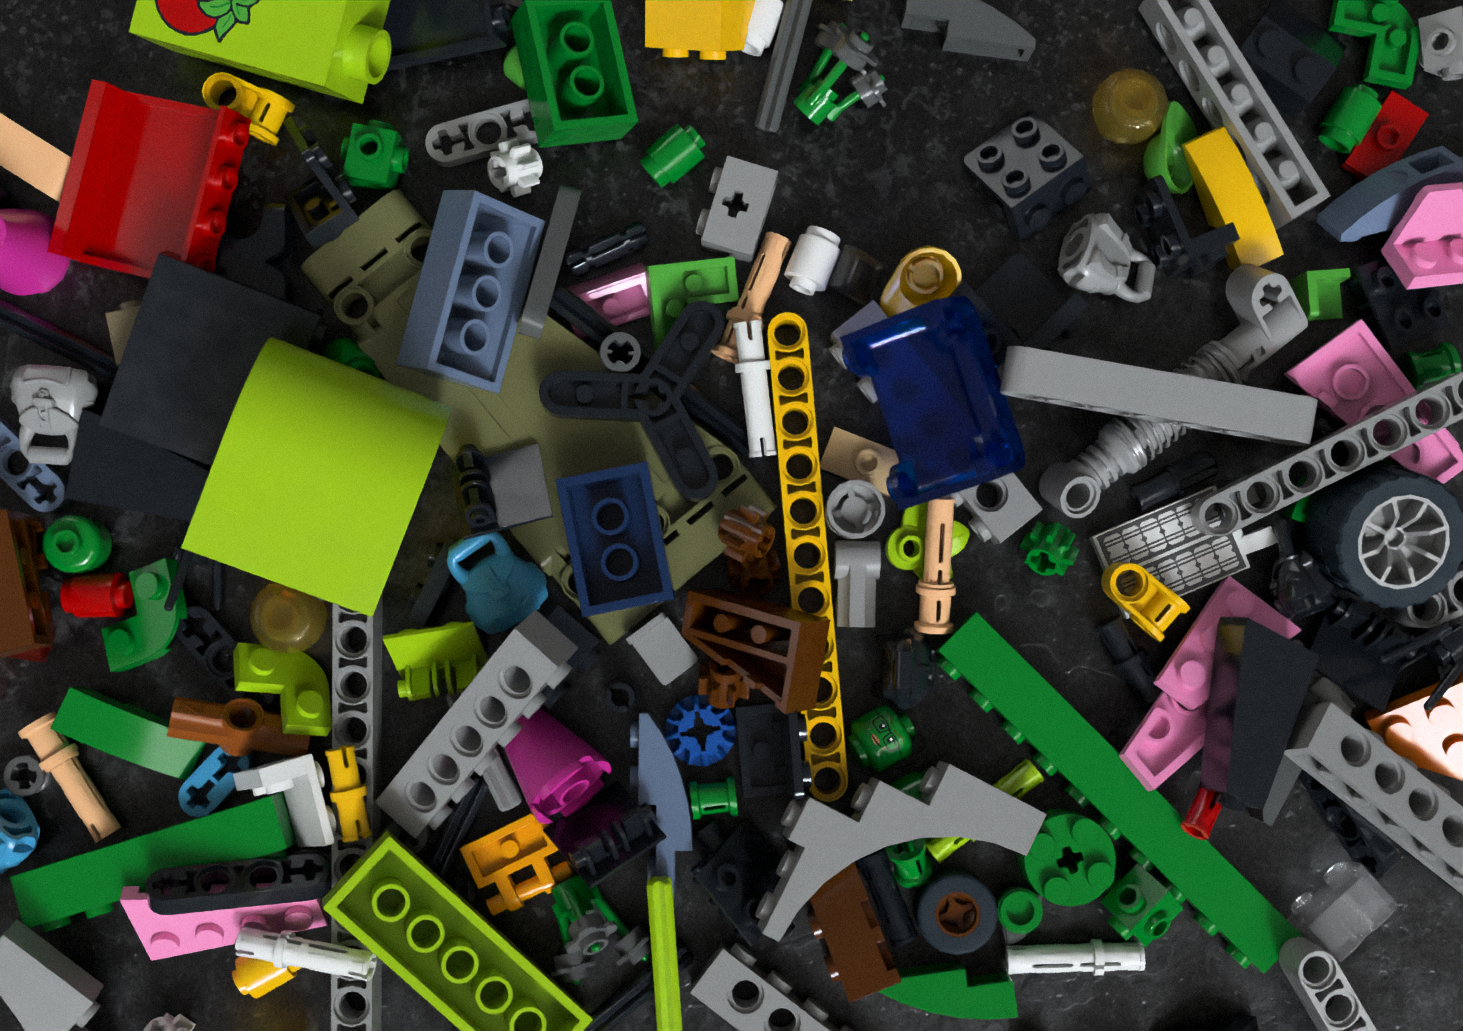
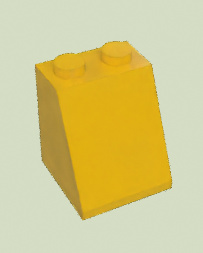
M645 0V47L662 48L663 57H689V50L700 51L699 59L726 60V51L744 50L755 0Z

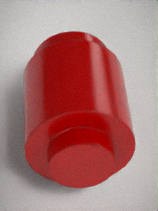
M78 573L73 578H66L60 590V602L64 612L68 614L73 613L77 618L122 617L134 601L131 582L127 581L123 573Z

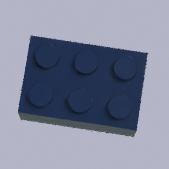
M647 461L555 480L582 617H590L676 599L650 465Z

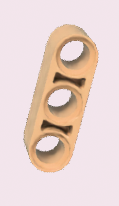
M0 113V166L60 203L71 157Z

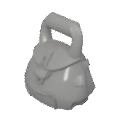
M1091 213L1085 215L1080 221L1074 222L1064 237L1057 270L1065 283L1071 288L1087 291L1088 293L1115 294L1126 301L1139 303L1151 298L1156 267L1149 257L1132 248L1129 241L1130 237L1127 233H1123L1109 213ZM1131 261L1138 264L1134 291L1125 283L1129 275Z
M31 364L20 366L16 369L10 383V397L20 415V450L29 463L68 465L73 460L82 410L90 411L96 404L95 401L99 393L97 381L86 370L71 367ZM35 433L66 435L68 448L31 446V442Z

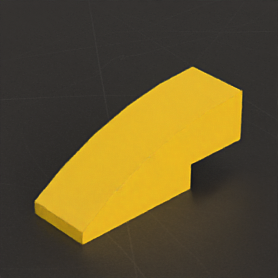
M1220 126L1181 144L1208 226L1217 229L1233 222L1240 237L1237 242L1227 249L1230 254L1226 257L1229 268L1235 270L1243 264L1260 266L1283 255L1281 244L1264 200L1226 128Z

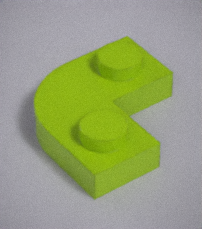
M250 643L237 644L233 652L235 691L280 694L282 734L327 736L332 729L330 690L328 679L320 665L307 654L294 648Z

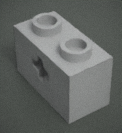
M728 155L723 168L715 167L708 191L715 194L710 210L702 209L696 228V234L702 236L701 246L703 250L727 257L734 256L736 260L752 264L777 184V170ZM735 201L742 202V211L737 213L736 218L729 216L728 207H732Z

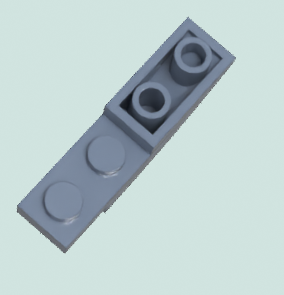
M1439 146L1399 160L1365 178L1335 199L1318 214L1317 223L1339 242L1357 241L1363 236L1383 231L1392 232L1413 203L1416 194L1423 187L1432 184L1463 182V156L1458 157L1444 146Z
M641 711L639 713V721H631L630 747L639 748L638 766L630 767V793H638V805H642L645 802L648 805H656V811H653L655 818L652 820L665 833L667 838L656 845V856H648L647 881L653 876L670 877L674 897L676 851L693 850V825L689 795L681 767L669 741L665 737L664 730L651 711Z

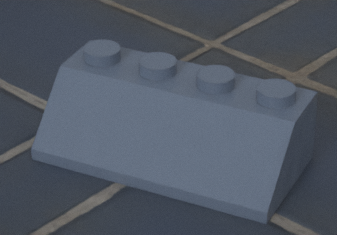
M443 190L396 365L434 378L499 394L545 221L475 190Z

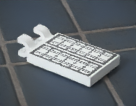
M1215 485L1089 537L1103 571L1112 563L1120 561L1138 564L1145 568L1160 583L1174 591L1179 597L1250 568L1251 566L1246 554L1278 543L1271 526L1260 527L1246 534L1243 533L1242 529H1239L1225 536L1205 535L1197 531L1191 521V509L1201 497L1217 490ZM1253 485L1247 490V500L1250 505L1260 501ZM1218 503L1211 504L1205 511V520L1210 527L1218 528L1225 520V511ZM1125 570L1118 575L1116 587L1122 595L1128 594L1135 586V577L1131 571ZM1119 606L1123 618H1130L1129 614Z

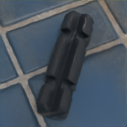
M636 221L625 226V231L621 233L616 230L587 243L586 249L581 250L579 247L565 254V261L571 274L579 276L590 271L589 267L594 264L597 268L628 254L627 250L632 247L635 251L648 245L649 236L644 225L640 221Z

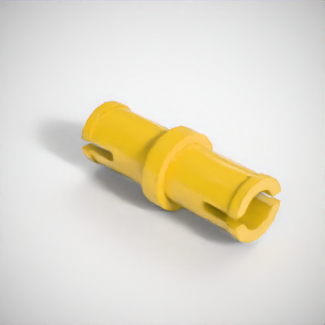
M345 745L338 747L337 750L332 748L325 751L333 785V791H330L329 794L331 802H336L343 842L359 840L358 836H362L364 839L372 835L363 797L368 793L366 784H361L354 751L355 745Z

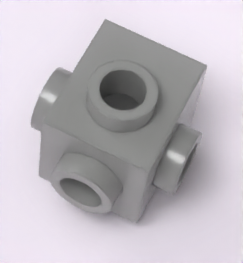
M1463 6L1418 19L1421 42L1417 57L1424 71L1440 76L1444 81L1462 79Z

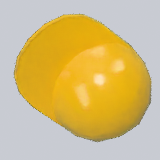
M931 245L912 249L901 259L880 298V308L900 333L911 335L962 283L961 269L956 259L944 248Z

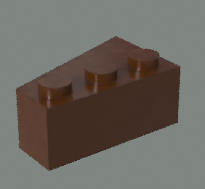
M9 509L0 510V658L53 645L50 593L47 591L41 592L39 570L48 568L47 559L44 553L38 554L36 533L45 531L44 518Z
M721 588L688 590L681 630L682 636L721 666L728 665L744 678L742 682L753 690L759 689L776 702L774 706L784 714L794 713L796 709L797 712L815 709L830 619Z
M852 862L826 881L813 894L810 901L814 912L807 914L816 940L823 937L826 940L831 953L824 956L826 966L833 983L841 980L849 1003L902 982L856 865Z

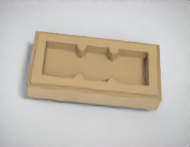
M834 427L820 462V470L848 481L863 480L871 483L881 494L900 501L917 458Z

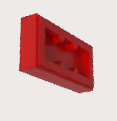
M1390 91L1381 102L1382 109L1359 146L1356 145L1352 148L1340 167L1360 180H1364L1375 172L1399 161L1429 114L1396 92Z

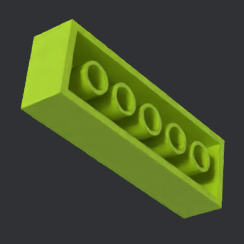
M387 829L322 898V907L326 912L461 1031H584L593 1020L584 1006Z

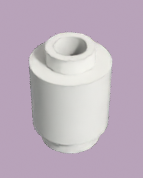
M755 0L744 50L740 51L753 56H761L763 50L770 47L785 9V4L781 0Z
M808 226L806 233L799 236L784 273L791 280L789 286L802 294L810 296L814 295L815 291H825L841 252L838 248L841 239L827 229L818 226Z

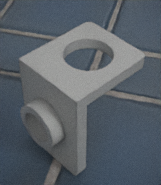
M665 612L660 613L626 639L629 645L633 644L663 685L669 684L698 661L696 654Z

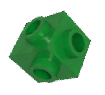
M369 120L367 125L353 123L351 135H346L342 142L341 160L345 162L342 175L352 186L389 193L396 190L399 173L404 174L407 169L409 148L405 147L404 140L397 131H394V126L377 120Z
M1138 863L1124 878L1115 881L1109 888L1107 895L1100 901L1112 914L1107 922L1126 941L1133 935L1145 947L1153 940L1162 937L1168 931L1171 921L1184 909L1173 895Z

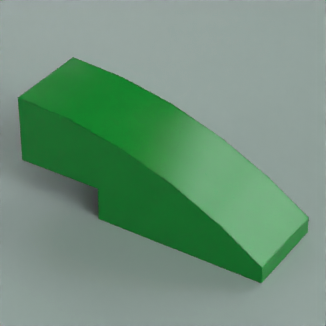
M85 686L69 688L50 728L105 753L185 781L195 772L208 744L167 737L170 721L131 703L122 704Z
M960 960L897 968L902 982L878 991L900 1003L930 1013L956 1018L991 1020L1018 1017L1013 980L1006 971L966 977L965 968Z

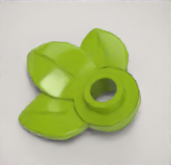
M926 495L911 502L904 509L901 527L896 528L889 534L885 544V552L889 562L898 569L912 570L920 580L923 579L926 497L937 495ZM954 520L951 557L957 555L965 547L970 535L969 529ZM908 540H911L914 544V552L910 556H906L903 551V546ZM952 567L950 568V579L953 577Z

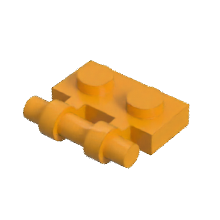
M532 813L459 848L478 889L493 882L496 883L500 893L486 899L487 906L493 916L507 909L513 912L523 907L525 900L544 891L550 894L552 893L551 890L558 884L575 876L572 866L567 860L554 867L550 865L546 856L558 851L543 832V829L549 826L550 823H539ZM532 864L537 875L516 885L510 874Z

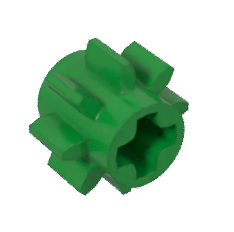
M1039 521L1036 522L1032 531L1027 532L1020 544L1021 549L1028 551L1024 561L1025 564H1028L1034 572L1040 575L1050 576L1057 573L1063 576L1068 565L1074 564L1080 552L1078 548L1071 546L1076 535L1059 522H1049L1044 525Z

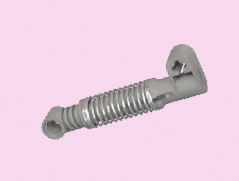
M1243 264L1237 267L1230 274L1226 282L1225 292L1240 325L1222 340H1212L1196 351V357L1190 356L1189 363L1182 362L1181 369L1175 368L1173 373L1178 372L1179 374L1245 385L1248 382L1249 373L1308 327L1306 315L1287 279L1283 275L1252 264ZM1262 297H1265L1270 299V301L1267 303L1261 301L1260 299ZM1119 416L1120 420L1113 418L1112 422H1108L1098 431V439L1094 442V446L1090 445L1085 449V453L1081 452L1076 456L1077 460L1072 459L1068 463H1055L1045 470L1039 481L1040 494L1048 503L1067 516L1083 518L1096 508L1100 500V493H1102L1101 489L1105 490L1110 486V482L1114 483L1119 479L1118 475L1123 476L1125 473L1134 474L1147 465V460H1153L1155 454L1162 453L1163 447L1168 448L1170 441H1177L1178 435L1183 436L1186 434V429L1192 428ZM1145 449L1151 452L1150 457L1146 455Z

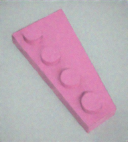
M1362 319L1355 321L1283 374L1309 396L1317 399L1319 404L1345 425L1416 391ZM1421 400L1416 406L1415 413L1417 419L1421 423L1426 424L1431 419L1432 411ZM1379 421L1373 428V436L1377 443L1382 446L1390 438V429L1386 423ZM1445 428L1386 456L1395 465L1421 473L1443 484L1463 470V452Z
M1162 690L1118 755L1148 792L1155 790L1204 747L1209 699L1197 708L1188 710Z
M256 883L254 887L266 888L273 883ZM211 884L210 891L206 892H221L229 884ZM123 886L120 896V902L151 961L236 944L237 936L244 926L272 933H281L284 930L298 932L328 926L329 913L322 907L323 897L311 901L177 915H159L149 908L146 893H140V886ZM166 888L163 895L171 894L172 888Z

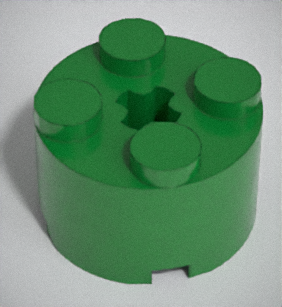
M1051 808L1042 811L1047 815L1027 856L1016 852V861L1020 873L1032 888L1053 904L1079 906L1093 901L1114 882L1116 855L1110 837L1099 824L1077 811L1065 808ZM1066 847L1073 852V855L1069 856V863L1063 865L1057 860L1063 857L1062 849Z

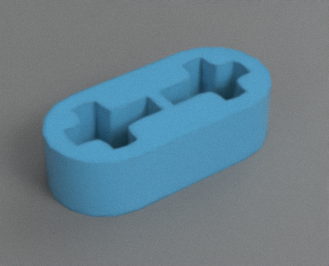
M220 747L212 752L183 783L179 790V804L183 811L190 816L201 817L213 813L237 790L233 773L239 772L238 770L228 772L224 777L219 774L228 763L224 755L231 756ZM253 752L246 756H240L241 759L237 764L241 771L255 767ZM212 781L215 786L206 796L210 804L204 802L196 805L193 800L196 798L197 793L193 788H202Z

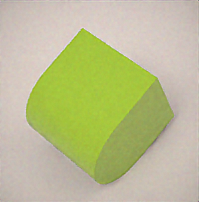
M270 337L260 351L235 405L181 548L373 617L453 407L285 341Z

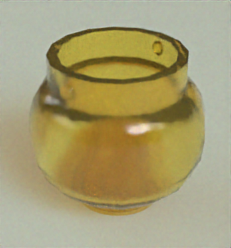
M1127 68L1114 72L1100 83L1093 97L1092 116L1097 129L1104 138L1112 141L1114 144L1134 145L1148 140L1160 130L1162 119L1168 108V97L1164 86L1154 75L1142 69Z
M271 582L260 590L253 600L249 620L253 634L263 646L276 653L294 654L307 650L319 641L326 629L328 611L325 600L321 602L315 596L276 582Z

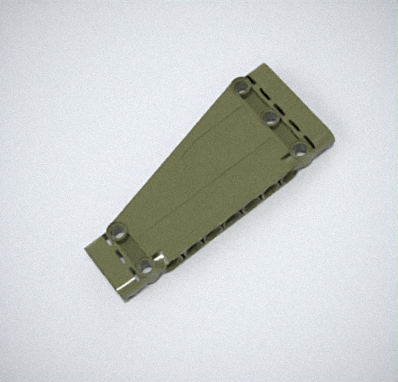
M397 189L387 193L358 216L360 220L344 229L337 239L321 246L302 264L301 271L335 311L337 317L358 339L356 341L358 346L375 361L374 366L388 382L453 407L439 445L455 464L456 454L459 452V448L465 444H474L483 453L484 457L539 444L553 517L509 528V530L548 576H553L562 587L564 593L572 599L580 610L578 593L574 591L571 584L574 573L556 479L647 461L650 465L659 515L664 520V540L666 541L676 531L680 534L666 546L675 592L725 551L727 545L718 538V529L721 520L728 511L732 509L738 511L740 505L748 508L751 504L770 514L778 507L741 463L736 453L694 422L693 424L711 458L722 456L729 459L733 465L731 475L724 480H718L713 494L706 500L699 502L687 501L675 491L639 422L561 419L548 414L541 405L539 396L541 382L547 375L561 370L609 371L601 364L597 351L549 316L546 317L540 340L518 334L526 299H524L499 394L434 378L396 365L423 263L417 260V254L422 246L429 244L433 230L401 190ZM358 299H366L368 303L367 312L358 319H351L349 309L352 303ZM650 390L646 396L628 398L631 402H634V399L646 401L650 410H657L658 403L665 402ZM745 476L747 480L724 497L722 493L741 477ZM710 503L714 506L691 526L688 524V521ZM663 602L586 618L610 646Z

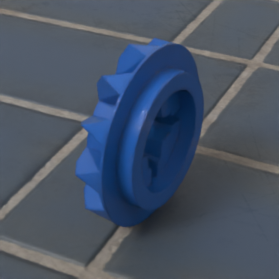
M692 695L679 701L670 711L665 725V737L669 741L675 756L688 765L708 766L723 759L733 746L736 736V724L731 711L710 705L706 695ZM696 711H699L700 718H703L705 725L720 726V729L707 734L705 749L702 750L696 736L681 735V732L694 727Z

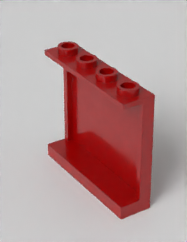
M92 79L47 252L76 262L150 279L158 254L168 250L181 255V260L214 272L215 259L221 236L226 229V216L232 193L238 183V170L244 148L249 141V128L252 120L226 106L220 105L219 110L124 91L108 82Z

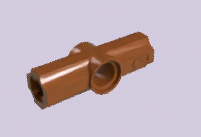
M175 696L167 733V737L218 744L224 752L232 756H246L254 750L290 756L306 755L311 736L282 734L281 713L263 710L259 703L249 698H236L227 704L178 696Z

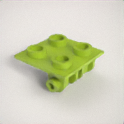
M474 621L466 623L450 622L441 627L422 630L405 629L396 634L382 636L383 642L402 679L397 682L399 697H408L409 701L432 697L431 680L436 697L442 696V679L446 678L447 689L450 695L456 693L455 677L457 690L459 693H462L489 661Z

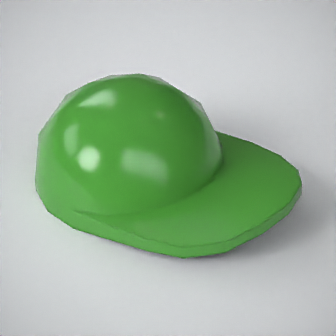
M1176 101L1167 103L1162 119L1161 133L1150 140L1145 149L1142 164L1148 181L1155 176L1162 175L1171 194H1183L1189 191L1194 182L1181 144L1196 138L1197 133L1194 122L1185 109Z

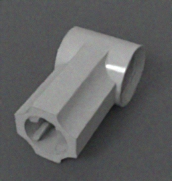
M879 540L834 541L833 574L834 580H837V627H875L876 580L879 581L881 568V546Z

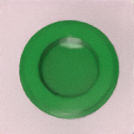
M1009 887L999 895L996 901L997 918L1004 928L1012 933H1029L1041 922L1043 916L1041 901L1034 892L1026 887Z

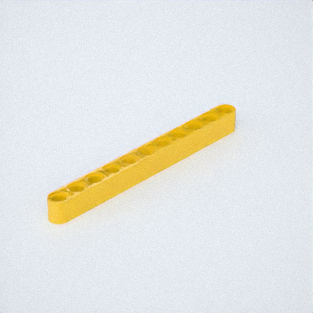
M784 312L775 316L768 326L767 350L771 367L769 373L790 608L804 612L799 607L798 596L805 588L812 587L819 590L822 594L823 604L817 612L809 614L830 619L827 648L824 654L820 677H824L829 681L831 692L824 701L816 702L815 709L800 711V714H805L807 724V741L802 742L804 760H809L810 792L821 801L831 802L838 800L844 795L848 786V772L809 340L804 320L795 313ZM780 326H792L798 331L799 340L794 345H782L775 339V331ZM786 369H795L802 375L803 384L798 389L787 390L779 383V374ZM791 412L802 414L807 421V429L797 435L788 433L782 424L784 416ZM803 456L811 465L810 475L803 479L791 477L786 469V463L791 457ZM800 499L811 502L815 509L813 520L806 524L794 521L790 514L792 503ZM808 543L815 546L818 550L819 560L813 568H802L795 562L794 551L800 544ZM826 722L834 727V739L826 746H817L810 739V732L817 723ZM826 767L833 768L839 775L837 785L828 791L820 790L814 784L816 773Z

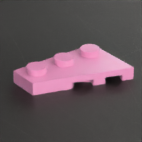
M1230 576L1220 582L1153 682L1188 710L1197 708L1209 699L1217 625L1220 617L1249 618L1288 639L1302 631V629Z

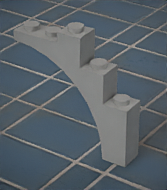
M940 760L936 768L931 766L926 771L919 790L923 792L920 800L871 777L868 784L861 783L856 790L850 806L855 810L852 816L849 817L804 794V799H799V801L793 799L789 803L782 817L781 824L786 826L782 834L788 840L796 843L797 846L794 852L789 849L785 852L777 868L776 874L781 878L773 894L767 891L758 905L755 917L760 920L757 927L762 934L779 942L800 908L826 881L852 862L886 846L919 838L962 837L995 843L1027 856L1047 814Z
M16 919L0 937V996L21 1023L24 1031H89L84 1026L101 1006L95 999L104 985Z

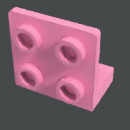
M1463 182L1432 184L1423 187L1416 194L1413 203L1401 221L1394 227L1391 236L1381 249V253L1406 290L1463 284Z

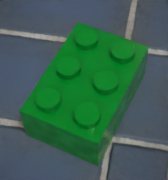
M524 0L511 18V24L539 148L622 139L638 123V117L611 0Z

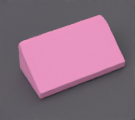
M637 263L567 287L568 290L615 326L650 315L643 263ZM571 323L576 337L581 339L587 336Z

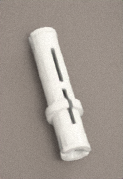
M762 320L749 322L751 340L748 339L746 321L733 323L739 364H735V372L740 373L749 458L762 457L761 437L764 455L777 454L766 372L771 367L770 360H765L761 327Z
M244 926L240 930L235 944L237 956L273 962V965L277 968L286 969L288 966L302 967L309 970L352 977L366 982L372 979L377 965L376 955L372 951L296 937L294 932L286 930L281 933H272Z
M1091 939L1090 943L1005 945V963L1008 975L1083 971L1092 972L1093 976L1104 975L1105 971H1144L1145 951L1140 941L1102 943L1101 939Z

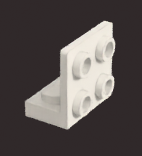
M312 754L284 758L233 773L237 791L252 789L254 796L266 793L268 795L280 791L284 792L298 847L327 846L334 843L332 832L336 831V820L332 809L328 805L325 806L321 791L325 784L324 774L320 764L313 760Z

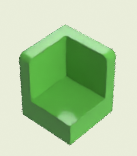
M1350 268L1306 271L1289 281L1308 323L1331 322L1343 318L1340 283L1351 278Z

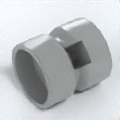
M849 480L839 484L827 497L824 505V517L828 529L837 537L845 540H859L873 534L881 526L885 516V502L881 492L873 484L863 480Z

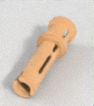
M774 232L765 233L760 251L752 266L737 306L732 307L727 312L726 319L728 324L720 344H717L712 350L714 355L733 364H739L733 323L746 321L749 340H751L750 321L762 320L761 327L763 331L764 319L762 315L771 295L782 263L792 244L791 241H788V238Z
M927 496L923 579L919 580L918 584H916V593L920 594L919 620L914 622V627L917 632L949 634L954 632V624L950 622L951 596L956 595V586H954V582L950 581L955 498L949 496Z
M53 711L27 725L18 734L21 739H28L41 760L38 766L42 771L45 770L46 773L51 772L76 813L84 822L94 842L97 843L119 830L122 826L111 813L106 802L76 756L79 755V748L76 743L70 744L65 735L50 729L57 715Z

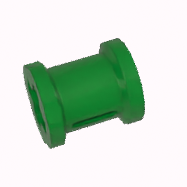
M1446 341L1440 343L1436 349L1417 354L1414 351L1402 354L1400 368L1414 389H1419L1423 387L1424 383L1436 381L1449 374L1460 372L1461 362L1455 346L1451 342Z
M734 775L727 776L725 781L698 784L696 780L689 781L694 820H701L702 815L729 812L731 816L739 815Z
M924 838L885 847L888 858L895 863L894 877L899 885L905 888L921 887L932 878L933 864L928 855L924 854L926 850ZM898 844H900V847H901V850H902L901 853H899V850H898V847H897ZM918 863L920 864V867H921V870H922L921 872H919V869H918V866H917Z

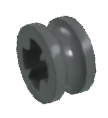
M616 332L607 336L602 342L599 352L601 364L611 373H629L638 364L641 355L640 345L636 338L624 332ZM613 343L619 347L626 343L632 350L629 351L627 356L632 357V360L627 364L621 360L612 363L608 358L612 354V350H609L608 347Z
M29 754L15 757L11 760L4 770L3 778L9 791L15 795L27 796L39 793L47 788L51 782L52 774L40 769L38 765L41 760L37 754ZM25 763H28L30 771H36L37 774L36 780L29 781L31 787L28 786L27 779H20L19 776L20 770L27 769Z

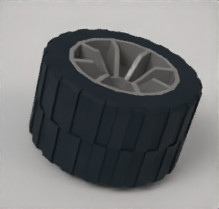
M1376 461L1320 489L1321 491L1313 499L1309 507L1311 509L1305 522V543L1319 569L1336 586L1376 606L1401 609L1428 601V598L1439 594L1445 589V585L1451 579L1453 580L1458 572L1457 569L1461 561H1463V509L1458 503L1459 499L1453 492L1446 489V485L1440 481L1407 468L1383 461Z

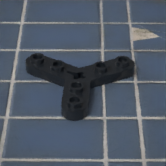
M696 301L689 304L681 312L641 374L569 370L552 372L541 382L539 389L541 405L548 414L561 419L639 422L679 496L693 502L706 500L717 487L718 471L683 406L681 398L720 340L724 328V318L721 311L714 304L707 301ZM649 388H657L658 395L666 397V402L658 403L657 410L648 409L646 401L634 399V402L628 400L629 397L648 395Z

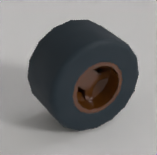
M956 867L939 869L933 872L932 878L925 885L918 887L913 902L915 922L927 942L941 952L954 955L974 952L986 944L995 931L998 917L996 900L987 885L969 870Z

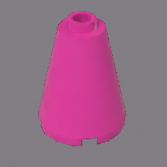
M0 209V289L16 296L42 294L50 291L63 280L70 266V259L47 252L55 223L54 218L34 209Z
M543 708L538 709L529 719L522 714L517 722L523 728L504 750L532 815L539 823H553L549 817L550 815L561 812L566 818L586 805L604 786L600 779L604 770L610 775L612 769L604 755Z

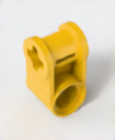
M215 73L207 78L203 84L202 95L209 108L219 110V98L222 93L227 90H236L235 100L226 107L252 120L249 128L250 135L263 142L277 146L279 138L276 135L287 113H293L295 105L273 91L252 85L229 73Z
M1121 561L1112 563L1102 574L1101 584L1106 595L1129 614L1134 623L1158 642L1165 638L1163 632L1180 613L1186 614L1190 610L1189 605L1166 585L1160 583L1145 568L1138 564ZM1129 570L1135 577V586L1131 592L1122 595L1117 590L1116 579L1121 572Z

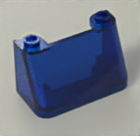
M966 296L934 299L840 337L843 346L842 358L846 368L860 378H871L899 463L894 464L890 468L889 476L886 479V486L890 497L896 501L899 511L1023 469L1026 461L1023 444L1007 397L1000 393L1001 380L980 318L974 305Z

